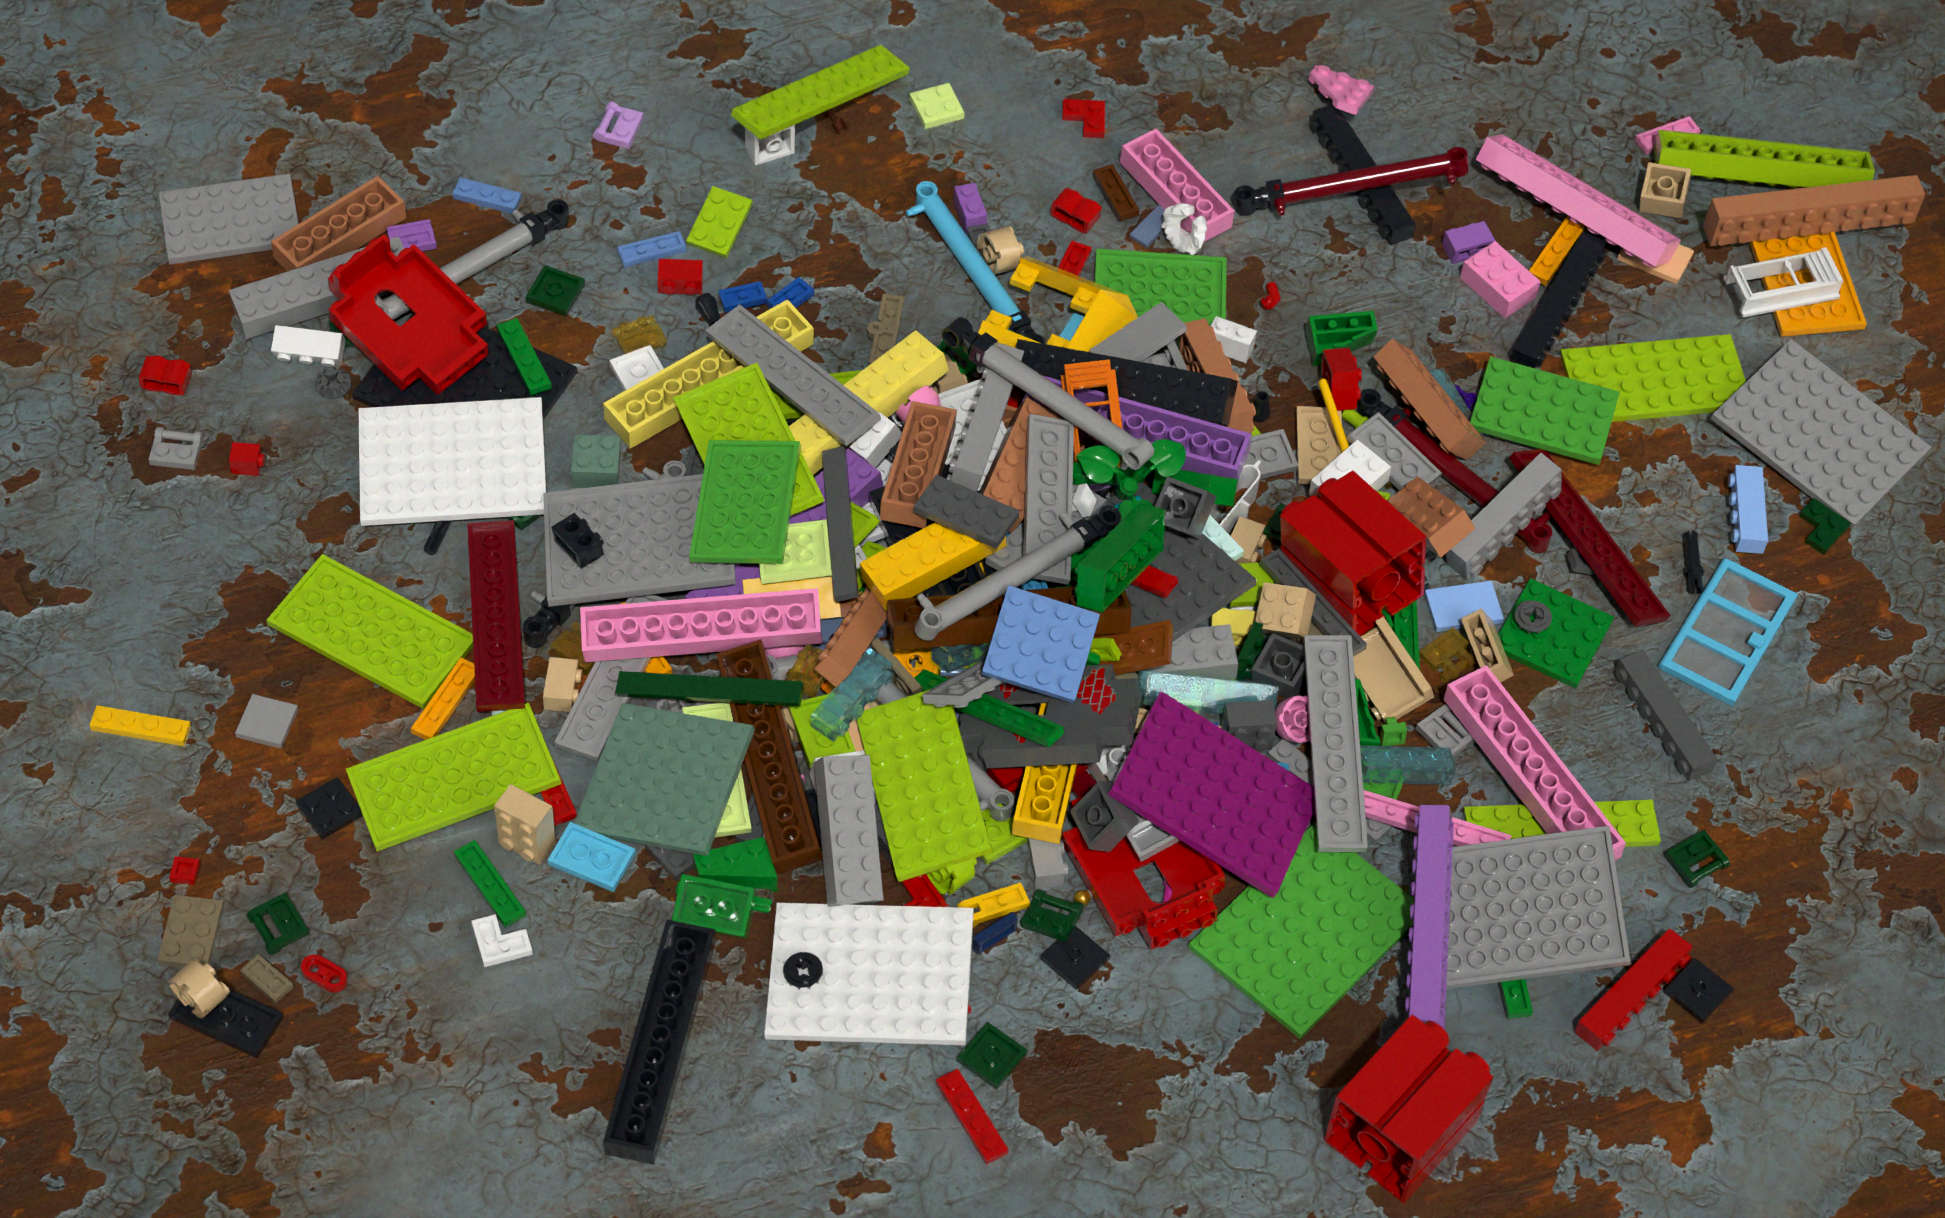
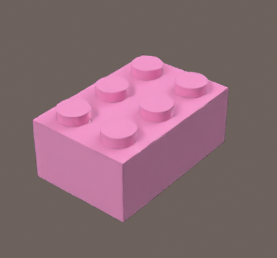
M1496 241L1464 261L1460 279L1504 318H1507L1534 300L1541 282Z

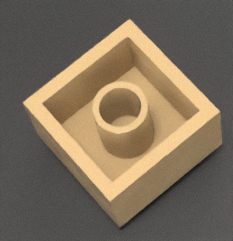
M1648 162L1639 212L1682 218L1690 183L1691 169Z
M1264 582L1255 622L1263 624L1262 633L1264 634L1274 633L1279 636L1304 639V635H1308L1316 594L1307 588Z

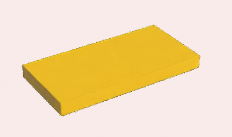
M832 576L762 584L761 578L743 580L744 594L818 588L821 620L841 618L840 601L836 602L834 598Z

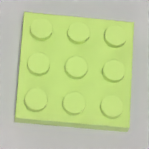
M827 519L789 524L783 564L759 563L761 583L767 584L832 576Z

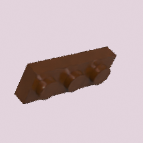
M1111 164L1094 169L1093 177L1119 222L1139 216V208L1114 165Z

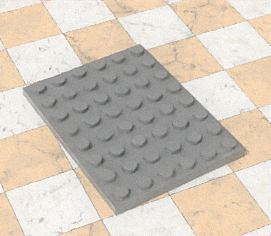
M1792 339L1714 412L1711 420L1812 499L1815 498L1851 523V529L1931 449L1929 444Z
M703 474L543 493L547 601L549 607L735 585V563L691 562L689 559ZM573 513L580 519L584 518L588 522L590 529L594 533L598 532L604 542L602 544L604 555L582 569L555 542L551 528Z
M1609 826L1453 847L1447 989L1631 965Z

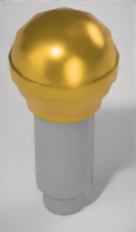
M1079 890L1074 895V902H1081L1085 907L1093 897L1089 890Z

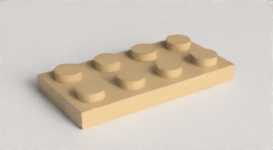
M1297 406L1298 484H1311V480L1342 452L1327 408ZM1339 410L1337 412L1342 424V413L1341 410Z

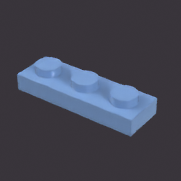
M459 178L452 193L453 199L511 214L514 210H517L522 199V193L464 178Z

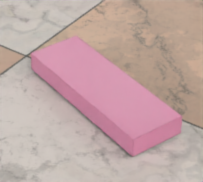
M1689 116L1638 134L1635 137V141L1645 154L1654 152L1658 129L1700 134L1701 130Z

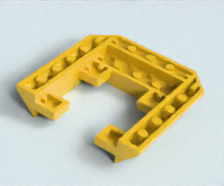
M1029 256L1020 258V263L1010 278L1011 285L1029 292L1037 281L1073 295L1070 308L1086 314L1071 341L1052 334L1047 342L1048 345L1090 352L1091 348L1138 318L1128 295ZM991 310L987 319L982 321L978 332L981 335L986 332L997 339L998 343L1016 348L1018 339L1037 342L1009 331L1008 328L1012 323V318L994 310Z

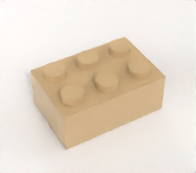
M510 784L494 805L498 841L504 849L508 851L513 850L526 861H533L540 865L556 844L552 806Z

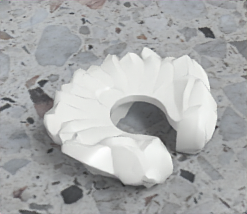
M1178 203L1169 206L1164 211L1165 221L1161 228L1165 229L1166 239L1170 240V244L1173 245L1174 249L1184 254L1194 255L1201 249L1206 239L1207 221L1205 217L1197 216L1192 221L1191 234L1181 229V221L1194 214L1195 207L1190 204Z

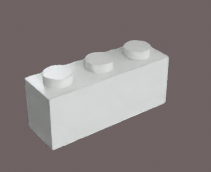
M275 325L271 352L277 357V360L290 362V359L299 360L303 364L310 365L313 362H319L323 366L334 367L335 365H342L346 339L342 333Z

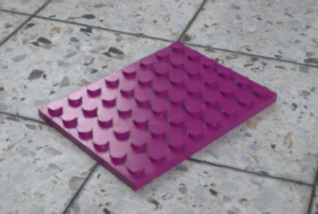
M1160 691L1156 696L1107 794L1272 898L1279 891L1315 810L1314 787L1163 691Z

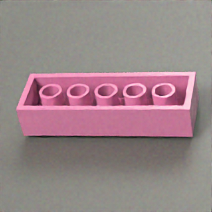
M1157 129L1122 145L1120 164L1164 210L1178 203L1190 204L1195 207L1194 214L1181 221L1180 227L1191 234L1192 221L1197 216H1203L1207 221L1205 241L1232 228L1234 209Z

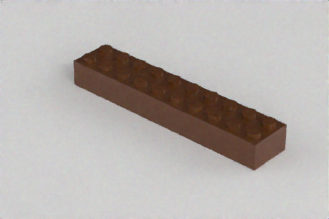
M1076 586L1025 590L1100 614L1094 636L1130 633L1131 606L1125 590L1103 613L1077 606ZM1005 594L940 631L932 640H923L915 633L914 627L921 612L924 610L917 598L888 600L887 624L894 650H909L911 648L930 649L939 646L955 647L957 645L991 643ZM954 595L927 598L934 606H937Z
M761 639L716 654L722 677L775 680L768 652ZM729 703L734 722L753 725L755 729L744 760L775 869L778 874L822 861V846L783 706Z

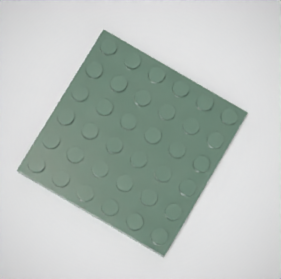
M622 703L574 824L611 839L708 856L755 729L753 725Z

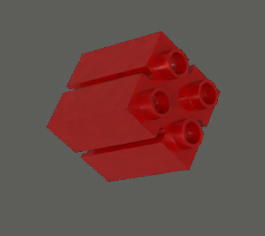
M1353 470L1338 480L1330 478L1323 482L1318 488L1316 496L1312 495L1303 502L1299 500L1293 501L1283 509L1280 515L1281 552L1359 636L1376 627V620L1381 617L1386 618L1382 615V609L1393 616L1424 596L1425 568L1422 565L1425 564L1426 535Z
M1413 1014L1336 1096L1331 1114L1332 1118L1329 1121L1324 1138L1328 1145L1359 1169L1369 1161L1372 1164V1169L1367 1175L1403 1204L1477 1123L1485 1102L1484 1099L1487 1097L1494 1077L1490 1074L1489 1065L1481 1056L1471 1051L1464 1054L1457 1048L1450 1052L1448 1050L1449 1036L1447 1032L1436 1022L1428 1020L1423 1023Z

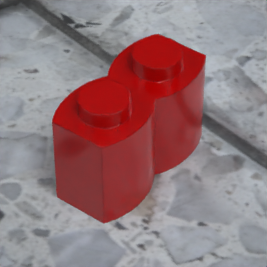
M1065 188L1052 203L1050 214L1055 219L1069 224L1075 230L1088 233L1100 218L1102 207L1094 200L1083 198L1076 190Z
M158 355L146 356L138 377L140 387L149 391H163L172 395H184L192 375L191 365L181 359L167 360Z

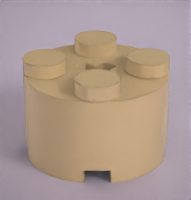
M1011 226L979 234L977 238V249H981L983 259L995 275L1015 270L1018 267L1021 255L1024 254V248L1022 243L1017 241Z
M197 959L191 960L169 980V983H172L169 986L176 997L185 1006L194 1007L195 1009L192 1013L199 1018H204L230 993L228 987L223 982H218L214 977L216 974L215 970L208 963L202 965Z

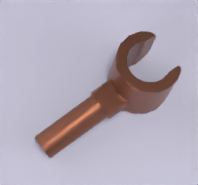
M832 111L827 112V115L833 120L836 133H840V129L843 128L848 130L844 117H836Z

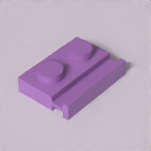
M430 219L387 227L389 239L399 237L404 248H409L415 244L421 251L437 249Z

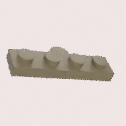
M883 294L878 321H872L867 326V335L873 340L869 365L896 345L905 302L904 296Z

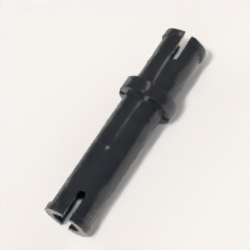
M1687 531L1683 534L1687 563L1685 574L1689 581V592L1695 594V586H1697V593L1700 594L1704 591L1702 581L1704 570L1700 562L1698 533L1692 531L1691 539L1690 532Z

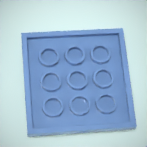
M1008 585L981 675L1074 704L1100 614Z

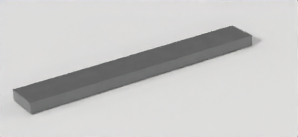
M844 446L822 451L833 591L836 602L859 597L847 453Z

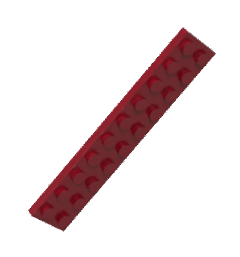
M1543 449L1513 452L1509 457L1518 472L1527 467L1540 453L1555 463L1547 451ZM1561 473L1562 490L1555 499H1550L1545 506L1551 513L1552 518L1560 525L1565 535L1572 541L1577 551L1584 557L1591 570L1596 573L1603 586L1608 589L1616 603L1623 609L1635 627L1666 622L1671 616L1569 480Z
M514 520L467 523L477 712L524 709L525 698Z

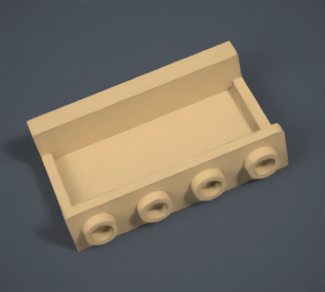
M1381 617L1375 621L1377 625L1375 629L1361 636L1367 643V647L1364 651L1354 656L1353 661L1355 679L1361 680L1367 702L1370 701L1373 706L1371 711L1377 721L1382 719L1386 725V717L1395 716L1397 720L1434 698L1431 686L1385 618Z

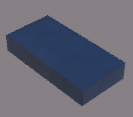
M1011 912L975 935L972 944L974 952L977 955L981 954L1017 930L1018 917Z

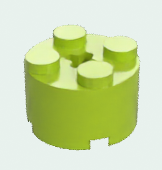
M974 858L929 872L927 876L939 893L945 894L947 892L949 893L948 895H952L974 878V866L977 864V861Z

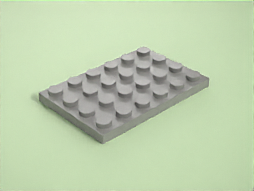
M290 174L159 192L169 265L272 250L271 241L298 225Z

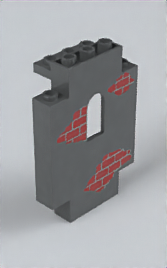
M1113 664L1088 665L1084 668L1074 704L1010 683L999 684L995 686V690L984 693L1011 705L1048 703L1046 715L1037 716L1062 725L1065 732L1049 748L967 713L960 715V732L966 753H970L971 759L983 771H987V768L1100 762L1103 746L1132 744L1142 695L1137 678L1116 679Z

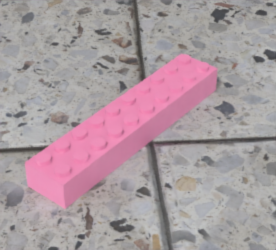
M1503 134L1487 137L1476 158L1484 169L1494 170L1499 173L1498 176L1501 179L1514 182L1519 190L1529 191L1534 194L1536 200L1551 204V208L1556 212H1564L1570 216L1569 219L1571 221L1588 226L1587 229L1591 233L1603 235L1608 243L1615 246L1618 244L1624 248L1623 251L1631 256H1638L1642 259V263L1649 267L1668 263L1681 242V239Z
M818 588L580 607L582 653L585 662L719 652L760 639L765 648L822 643Z
M1486 665L1448 684L1444 701L1545 832L1552 834L1609 826L1614 859L1621 858L1626 842Z

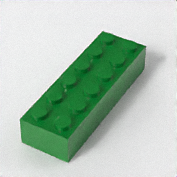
M1139 503L1102 541H1099L1092 551H1089L1082 561L1078 562L1075 570L1076 575H1078L1075 588L1077 606L1103 613L1158 557L1164 549L1165 509Z

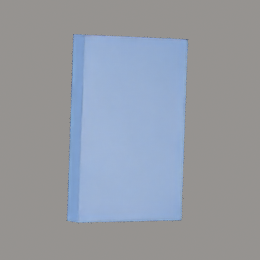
M1492 581L1425 590L1424 596L1435 632L1463 629L1464 625L1461 618L1481 608L1492 619L1494 624L1503 623V614Z

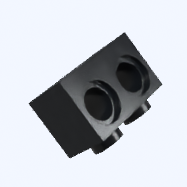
M575 513L551 527L555 542L581 569L604 555L602 548L604 542L598 532L594 533L590 529L588 522L584 518L580 519Z

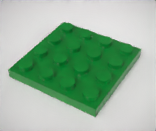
M1530 578L1498 636L1508 658L1577 689L1612 625L1614 616ZM1533 600L1541 602L1548 607L1552 615V621L1546 631L1542 630L1539 634L1536 632L1528 634L1526 629H1520L1519 624L1515 622L1514 613L1522 602ZM1535 612L1530 616L1531 622L1535 621Z

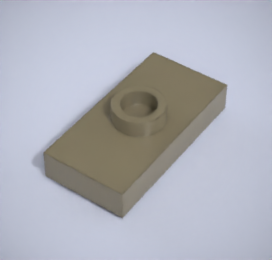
M259 954L240 969L241 975L275 1004L294 988L290 980Z

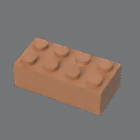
M1418 476L1408 482L1403 489L1388 500L1392 506L1426 535V547L1440 558L1476 529L1463 508Z

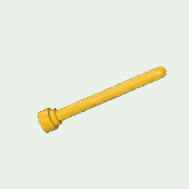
M1322 378L1318 382L1341 452L1343 453L1349 447L1328 382Z

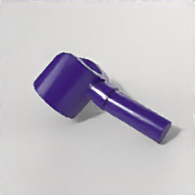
M1457 385L1453 386V390L1464 398V407L1466 409H1471V404L1476 405V393H1467Z

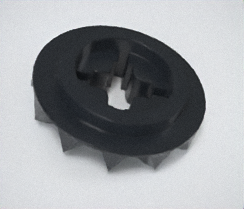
M796 953L790 956L784 964V979H786L790 986L793 985L799 990L805 987L810 989L815 983L818 984L819 979L823 976L822 962L812 953ZM798 968L802 970L808 968L809 975L801 974L799 976Z

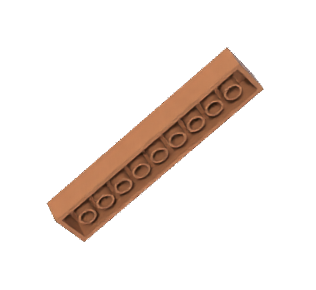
M1913 175L1712 198L1703 228L1710 246H1723L1734 243L1910 224L1916 220L1925 197V192L1918 176Z

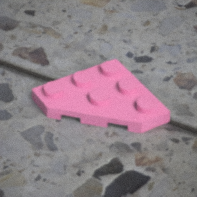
M1316 65L1310 72L1308 79L1312 84L1317 83L1319 85L1318 90L1326 98L1333 100L1332 104L1335 108L1354 115L1359 112L1369 99L1375 87L1366 80L1351 78L1346 73H1337L1324 65Z

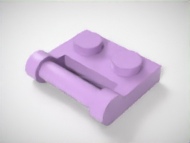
M608 102L605 108L606 113L599 127L595 129L593 137L600 142L630 149L644 119L643 112L620 107L614 102ZM613 116L619 117L612 133H607L606 131Z

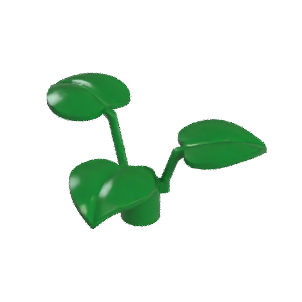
M1167 439L1153 442L1154 455L1149 459V462L1153 465L1136 480L1133 478L1120 480L1119 471L1115 469L1119 464V456L1106 446L1086 448L1078 453L1076 458L1085 475L1095 483H1106L1112 479L1113 473L1115 474V484L1118 485L1116 494L1120 499L1125 500L1118 509L1121 513V520H1123L1139 503L1153 506L1148 500L1141 499L1137 501L1136 497L1133 496L1138 490V483L1156 468L1157 473L1164 478L1174 476L1180 471L1186 457L1185 447L1181 443Z

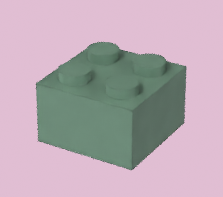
M574 435L571 469L572 488H590L619 484L621 462L620 436Z

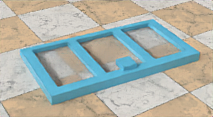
M1723 558L1660 661L1658 668L1734 706L1798 594L1727 558Z

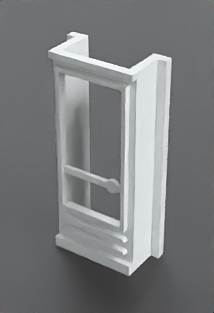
M1827 247L1821 248L1820 251L1737 267L1732 265L1728 273L1723 277L1726 284L1736 283L1744 298L1740 308L1742 317L1839 299V290L1843 283V279ZM1809 269L1814 282L1800 284L1794 271ZM1790 272L1796 285L1752 293L1746 280Z

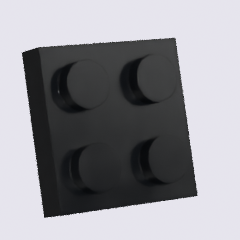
M338 777L295 801L297 808L321 840L363 816L360 806Z

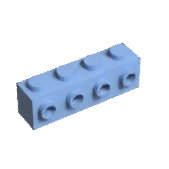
M1735 465L1733 473L1728 476V487L1732 489L1729 496V505L1733 506L1730 516V522L1734 524L1732 542L1735 543L1736 552L1763 554L1768 542L1763 467Z

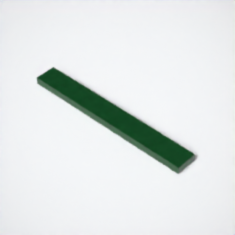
M619 671L615 694L622 697L800 707L804 683L802 681Z

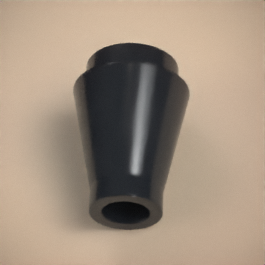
M704 293L695 299V308L708 322L709 326L721 319L714 296L710 293Z
M1259 391L1252 402L1256 411L1253 421L1264 422L1271 414L1269 395L1265 391Z

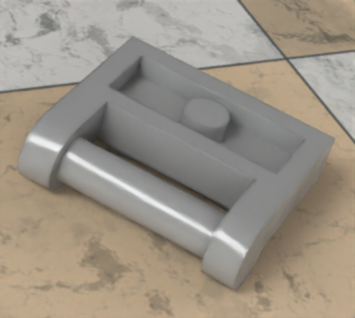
M156 427L155 438L148 459L149 464L195 470L203 443V432L195 431L194 433ZM164 439L193 442V444L183 445L165 443L163 441Z
M1446 704L1423 719L1416 726V730L1447 761L1468 746L1470 747L1476 743L1463 724L1451 713V709ZM1442 719H1445L1463 738L1461 739Z

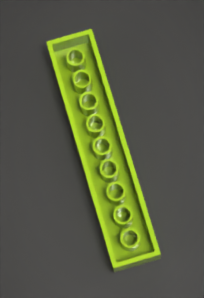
M1658 129L1654 148L1656 164L1691 169L1690 176L1698 175L1707 179L1716 177L1724 178L1728 181L1744 180L1748 183L1763 182L1772 186L1782 184L1798 188L1799 186L1817 187L1873 180L1875 173L1870 152L1660 129Z

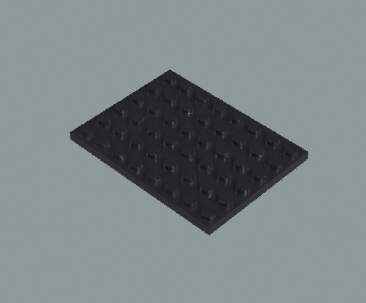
M413 312L408 320L416 314ZM483 327L476 334L488 344V356L439 395L433 392L420 378L402 391L374 364L354 390L352 396L354 400L370 407L541 397L544 420L573 380L578 369L575 365L533 348L551 382V389L530 396L498 332Z

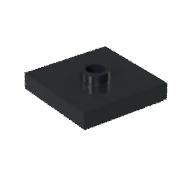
M1075 925L1067 941L1057 940L1041 955L1040 960L1077 990L1110 960V954Z
M1694 958L1665 988L1664 993L1703 1023L1730 996L1734 988L1698 959Z

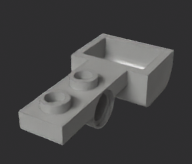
M1121 766L1106 773L1110 782H1114ZM1136 812L1139 823L1126 835L1140 862L1181 841Z

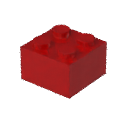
M1349 348L1323 350L1321 379L1327 380L1337 411L1357 409V400L1361 398L1358 381L1362 380L1361 368L1357 367L1356 356L1352 355Z

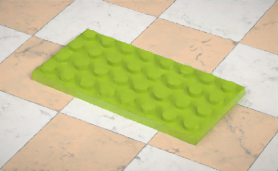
M1731 334L1561 349L1560 358L1566 377L1620 392L1612 422L1714 413L1746 383Z
M757 362L673 397L704 466L709 440L796 441ZM801 451L790 516L824 502L823 495Z
M324 554L317 559L267 619L268 626L422 709L430 702L460 658L464 659L473 648L472 633Z
M927 691L855 713L865 754L870 755L872 781L896 877L899 882L993 853L954 706L935 707L934 704L924 703L922 694Z
M529 703L525 704L524 709L507 710L346 768L377 852L494 809V805L510 784L531 795L562 784Z

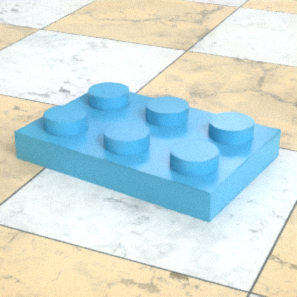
M570 822L547 861L549 866L614 892L633 860L636 849Z

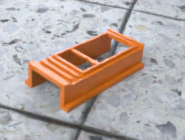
M1110 359L1064 364L1065 375H1061L1062 389L1074 396L1073 390L1107 386L1108 401L1084 404L1089 407L1110 405L1111 421L1122 429L1115 369L1111 370ZM1074 425L1073 462H1079L1076 458L1078 453L1081 452L1078 427ZM1117 454V455L1119 456V459H1120V460H1119L1118 467H1121V458H1122V457H1121L1119 454Z

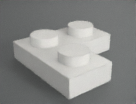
M496 914L471 921L484 967L533 955L526 929L501 935Z

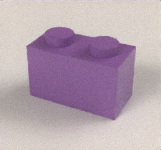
M975 183L955 186L953 204L962 228L967 235V227L987 224V213Z
M1485 221L1445 231L1442 246L1452 264L1466 261L1493 243L1495 239Z

